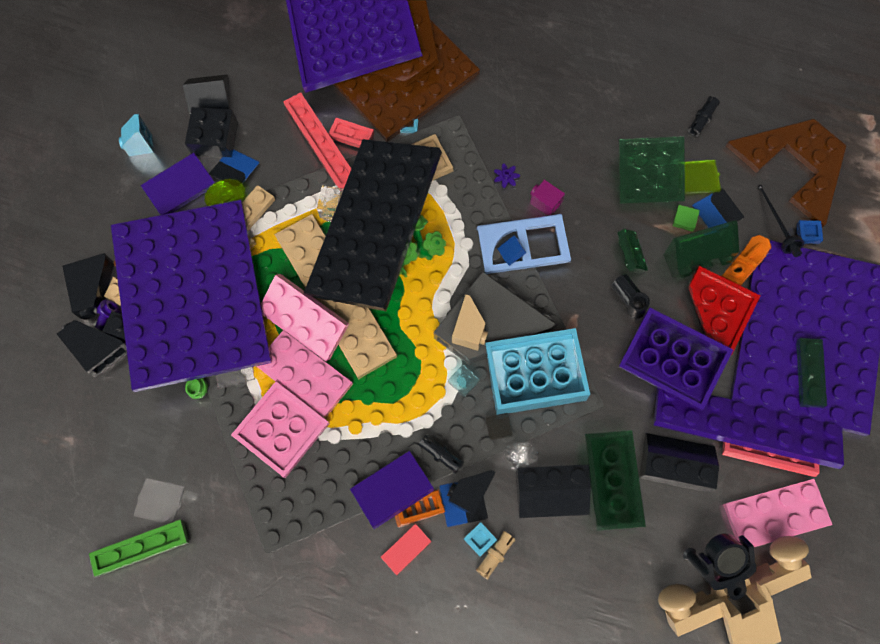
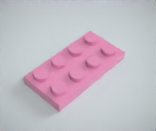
M281 274L275 275L261 303L263 316L325 361L331 359L349 326L347 321L312 296L305 294L304 290Z
M284 330L269 346L272 363L256 366L324 419L353 385L350 380Z
M815 479L723 504L735 538L739 541L738 537L743 535L754 547L774 542L780 537L796 536L833 525Z

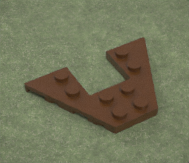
M408 0L422 56L367 74H376L382 76L385 80L395 81L407 87L439 64L426 0Z
M815 119L731 140L727 143L726 147L756 173L783 148L790 152L816 175L792 196L789 202L811 221H821L822 228L826 225L846 145Z

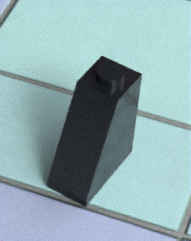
M105 253L62 266L71 311L80 319L95 317L98 314L97 307L100 302L106 299L104 295L109 286L113 261Z
M77 320L65 324L62 330L57 333L58 337L83 369L95 378L127 353L126 344L123 341Z

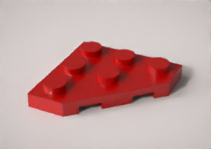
M699 266L688 285V289L705 336L733 349L734 352L760 295Z

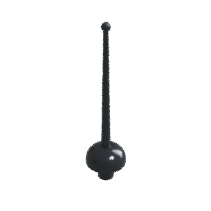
M759 185L758 188L764 195L786 237L781 245L783 253H792L794 257L800 256L802 254L801 248L805 243L804 240L797 235L790 236L763 190V186Z

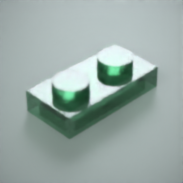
M627 229L617 232L619 245L623 250L625 265L629 272L642 274L648 271L637 233Z

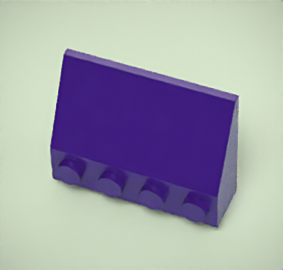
M649 308L637 328L619 367L703 411L733 349Z

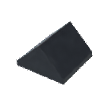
M228 74L187 79L183 84L189 114L192 107L230 109Z

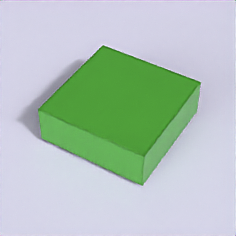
M678 205L672 226L693 232L700 210Z

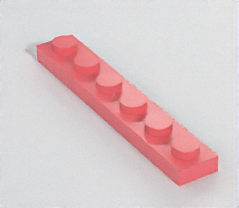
M302 93L283 101L287 111L342 194L351 167Z

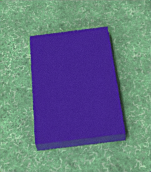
M195 153L190 154L141 185L160 215L176 212L217 186Z
M408 451L350 490L375 530L433 492L434 488L411 452Z

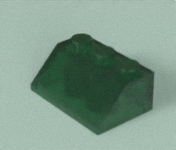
M734 220L673 238L663 255L672 277H688L699 266L710 270L714 265L721 264V266L732 263L740 252L738 223Z

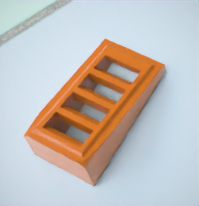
M434 490L414 503L417 515L413 516L411 506L405 509L407 518H404L403 512L396 515L397 526L402 527L445 513L439 490ZM432 497L435 510H431L428 498ZM423 500L425 513L422 512L419 501Z

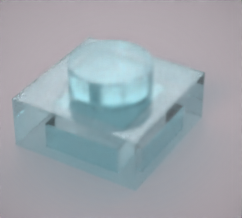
M464 364L448 379V383L463 397L480 381Z

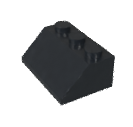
M645 433L639 479L704 492H711L717 489L719 462L715 446Z
M589 465L517 468L516 483L519 519L590 515L591 485Z

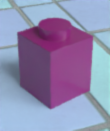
M544 179L540 185L536 184L532 189L530 204L547 216L553 215L563 203L565 193Z

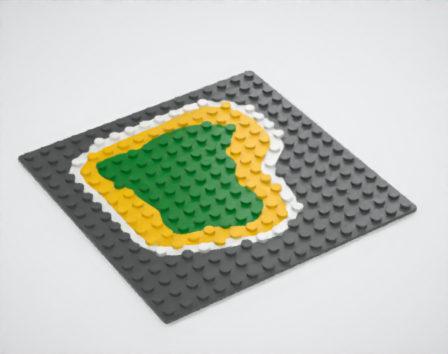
M455 116L391 141L392 143L413 144L436 134L453 166V172L431 182L420 214L428 221L424 225V229L420 230L423 241L426 240V234L438 231L441 233L442 239L446 241V246H444L445 252L441 256L435 254L431 260L418 257L415 261L405 265L403 268L407 272V277L405 278L402 274L398 276L387 311L369 308L395 351L397 358L359 380L339 345L331 359L325 361L350 380L353 385L325 418L330 424L286 478L282 477L231 436L275 381L256 366L204 377L208 385L207 392L266 553L277 551L364 513L350 489L408 451L411 452L430 483L453 474L452 470L441 462L437 463L434 460V456L419 446L422 438L425 439L424 436L426 434H429L430 437L442 446L446 445L449 447L448 450L464 461L461 469L458 468L460 471L603 407V401L584 365L590 390V396L587 401L496 415L488 359L486 358L468 365L434 339L433 332L481 273H485L477 226L512 221L460 116ZM356 155L345 159L351 169ZM325 168L266 190L274 196L275 201L248 231V235L256 243L251 248L261 303L277 274L283 275L305 291L306 289L274 234L312 214L326 236L342 194ZM517 232L504 236L497 243L492 257L493 265L506 263L497 248L514 235L517 237ZM414 236L411 239L412 243L415 242ZM536 267L490 274L504 288L509 287L515 291L518 298L532 303L535 307L534 309L539 313L549 315L553 320L552 322L555 323L552 332L567 330ZM263 316L268 346H270L283 330Z

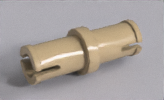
M503 531L494 546L487 550V556L476 571L488 580L497 565L505 560L504 555L513 542H515V538Z

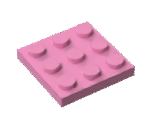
M275 382L231 436L282 477L286 478L330 423L278 382Z

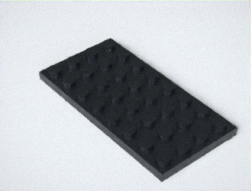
M362 140L304 291L305 294L315 298L387 311L442 154L439 147Z

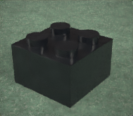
M192 107L185 139V145L191 154L195 153L196 156L232 157L238 121L233 110Z

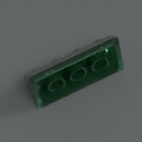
M632 430L585 434L597 531L631 530L646 527Z

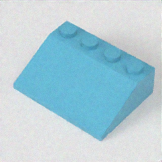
M576 328L485 343L496 415L587 401L590 396Z

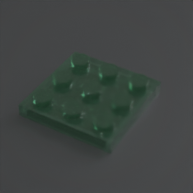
M684 137L618 140L619 204L685 201Z

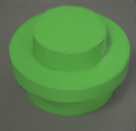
M204 378L187 381L185 386L186 393L193 399H201L205 396L208 389Z

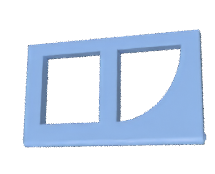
M562 214L477 226L485 274L571 262ZM554 226L560 255L531 259L526 230ZM517 232L518 240L527 252L521 257L522 261L514 262L510 266L507 263L493 265L492 257L497 243L504 236Z

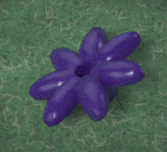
M503 163L502 170H494V173L498 175L494 182L502 181V188H505L508 183L516 186L514 179L520 178V174L513 173L516 166L508 169L506 164Z

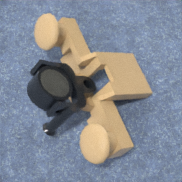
M719 534L707 543L704 553H699V557L696 555L694 548L686 549L683 553V558L689 560L711 586V594L706 595L703 590L695 593L693 589L683 584H673L664 588L659 594L658 602L660 607L666 610L668 624L679 637L723 617L730 644H777L781 642L771 596L812 578L809 564L803 560L809 553V547L806 542L793 536H784L776 539L770 546V554L777 560V563L772 565L764 563L757 567L754 545L743 535L738 537V541L731 534ZM714 570L719 574L718 576H714ZM746 594L753 601L756 609L741 615L728 598L739 600Z

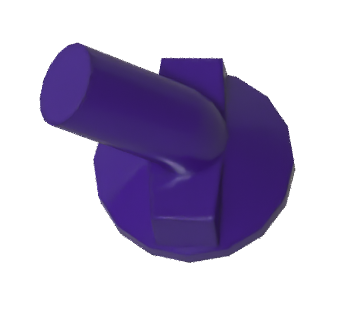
M110 300L100 302L97 307V313L100 315L94 328L103 330L112 311L120 314V309L115 302Z

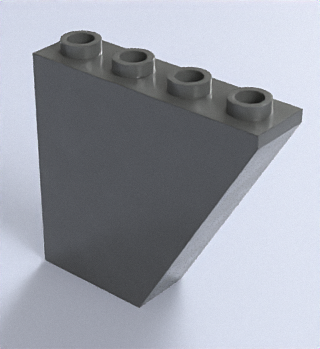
M482 272L433 333L436 341L468 365L487 358L485 345L480 344L477 351L452 343V335L465 295L471 296L486 323L485 331L488 332L486 342L552 332L555 323L552 322L553 320L549 315L541 314L535 310L532 303L518 298L515 291L511 288H504L500 285L494 276L486 275Z

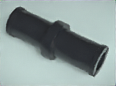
M709 96L702 109L698 110L695 114L696 118L688 128V132L692 136L696 134V137H698L705 125L712 120V114L720 104L716 97L712 99V96Z
M429 434L424 436L425 439L422 438L419 446L434 456V460L437 463H443L455 474L459 471L458 468L461 469L464 461L448 450L449 447L446 445L442 446L430 437Z

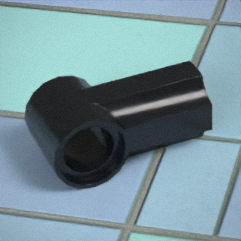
M627 274L616 278L611 283V287L626 305L628 314L634 318L643 317L650 304L649 297L637 288ZM633 303H641L643 308H637Z

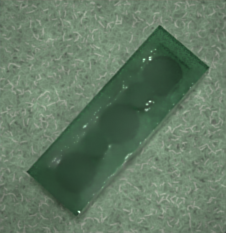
M799 338L796 342L800 407L824 408L827 406L823 339Z

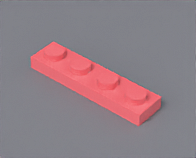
M727 442L722 444V455L812 477H816L820 473L819 464Z

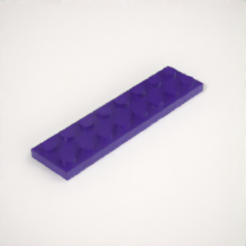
M657 387L654 426L836 469H841L844 466L842 426L735 402L732 399L714 395L710 396L702 411Z

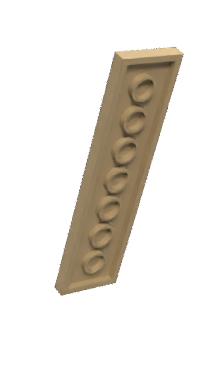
M312 214L274 234L305 288L325 239L323 231ZM315 298L349 323L338 345L358 380L397 358L395 351L369 308Z

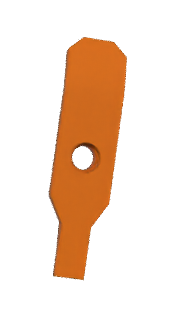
M761 235L752 237L745 249L721 277L741 286L766 257L771 249L770 240ZM735 269H742L740 272H734Z

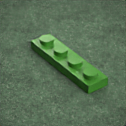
M180 519L89 553L94 577H99L189 543L184 521Z

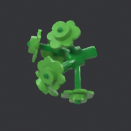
M422 215L418 219L413 234L415 242H410L399 274H402L405 278L407 277V272L403 267L411 261H415L418 257L431 260L435 254L441 256L445 252L444 246H446V241L442 239L440 232L436 231L426 234V240L423 241L420 230L424 229V225L428 221Z

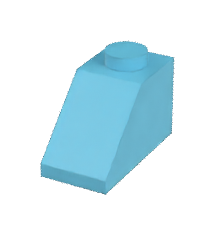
M134 114L121 128V137H119L121 149H124L129 156L154 153L152 133L140 115Z

